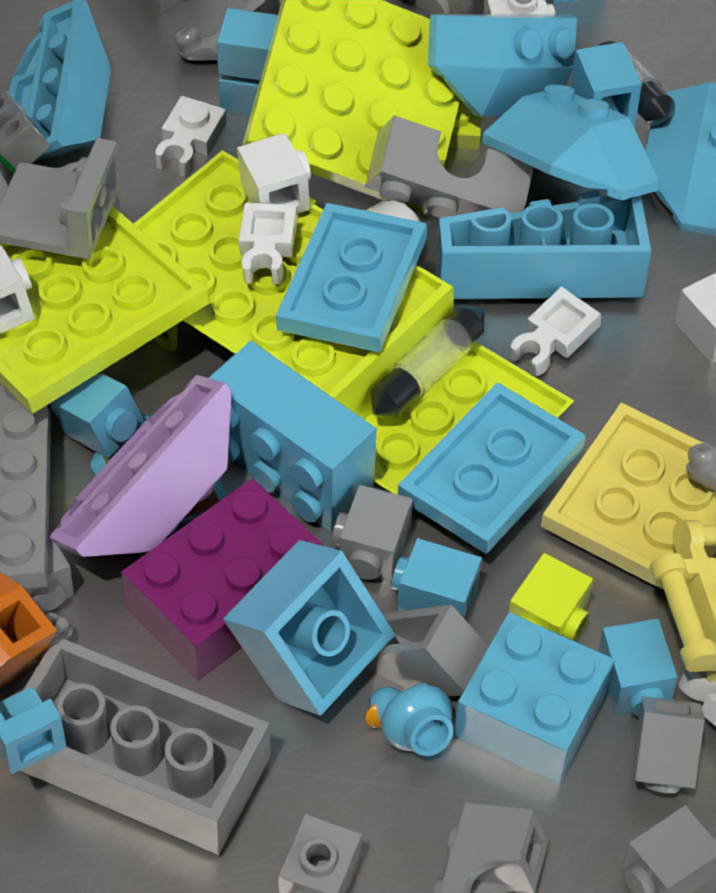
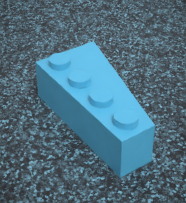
M596 190L579 193L577 202L552 206L550 200L545 199L530 202L529 207L520 212L509 213L504 207L439 218L436 258L437 277L453 286L454 299L550 298L561 286L578 298L644 297L651 247L641 195L621 201L610 196L601 197L599 191Z

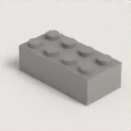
M56 636L23 690L33 688L42 702L48 699L52 700L62 717L66 748L19 771L219 855L271 758L270 723Z

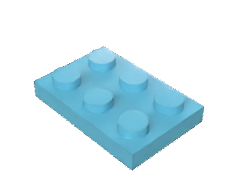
M326 203L276 314L277 330L380 353L426 242L427 223Z
M497 382L398 484V495L413 498L412 507L487 554L584 449L586 435Z

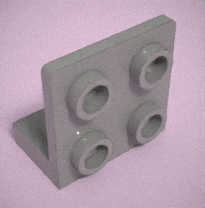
M96 138L88 158L82 157L80 159L76 172L29 163L18 164L0 203V243L90 259L120 188L117 141Z

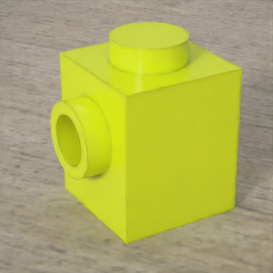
M543 553L510 600L508 612L576 642L590 616L587 609L594 579Z

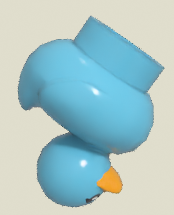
M420 683L402 692L394 687L386 686L374 691L369 699L368 711L365 716L367 725L372 728H382L387 741L402 751H414L421 756H432L444 750L453 736V707L451 700L446 692L435 686Z

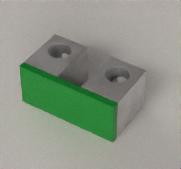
M3 89L0 92V161L14 174L18 164L33 163L50 147V144L34 126L35 123L26 110Z

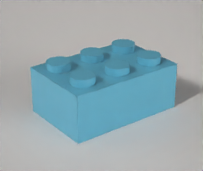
M253 341L248 342L209 377L210 379L226 383L232 390L228 463H236L251 474L252 478L267 492L274 491L292 504L294 510L304 520L317 522L332 533L339 513H349L358 486L363 485L374 488L377 428Z

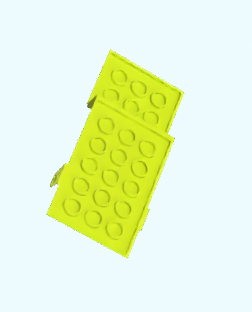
M223 150L134 223L136 227L207 288L210 304L182 321L234 354L248 342L253 341L377 428L374 482L390 493L398 495V484L497 382L556 418L574 402V400L477 342L469 348H463L455 344L448 337L443 327L444 320L454 312L453 286L418 265L414 268L380 353L277 330L276 314L323 209L316 206L317 201L309 197L310 210L297 213L298 222L293 257H282L283 279L280 284H273L272 273L268 268L256 270L253 274L252 283H245L242 269V258L244 255H240L239 235L244 205L251 202L241 185L238 159ZM177 324L166 330L169 339L163 334L154 338L162 347L170 351L177 349ZM394 368H401L410 373L420 386V396L397 418L374 415L371 404V390Z

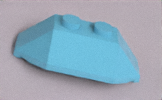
M73 0L43 14L37 26L41 31L27 46L11 79L9 94L26 110L34 121V126L50 144V147L35 161L62 156L81 147H87L94 143L96 138L101 137L111 66L90 8L85 0Z
M430 14L428 66L437 75L443 77L451 91L475 116H501L523 96L543 92L544 88L548 85H566L574 68L577 17L568 14Z
M708 82L666 92L675 102L674 113L666 123L660 126H650L645 152L659 179V189L655 193L673 213L672 218L679 229L716 236V83Z
M548 85L544 88L543 92L523 96L483 133L482 143L549 175L585 188L600 189L607 192V196L621 201L652 193L659 189V179L630 118L609 109V104L605 101L586 99L574 94L575 90L566 85Z

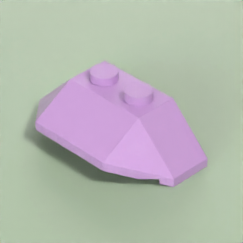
M196 375L184 387L185 390L182 393L170 398L141 425L80 492L61 518L60 525L53 530L49 538L56 545L79 556L86 557L149 552L175 534L181 520L197 503L203 501L211 494L215 487V482L227 470L232 390L227 384L200 375Z

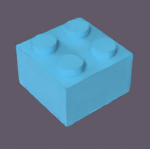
M299 540L223 618L276 698L280 702L320 716L395 636L394 631L341 550Z
M508 612L458 701L454 736L560 785L608 694L615 659Z

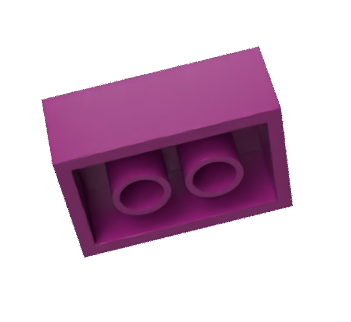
M251 478L121 571L125 608L199 681L242 649L223 618L299 540L321 546L324 545L260 484Z

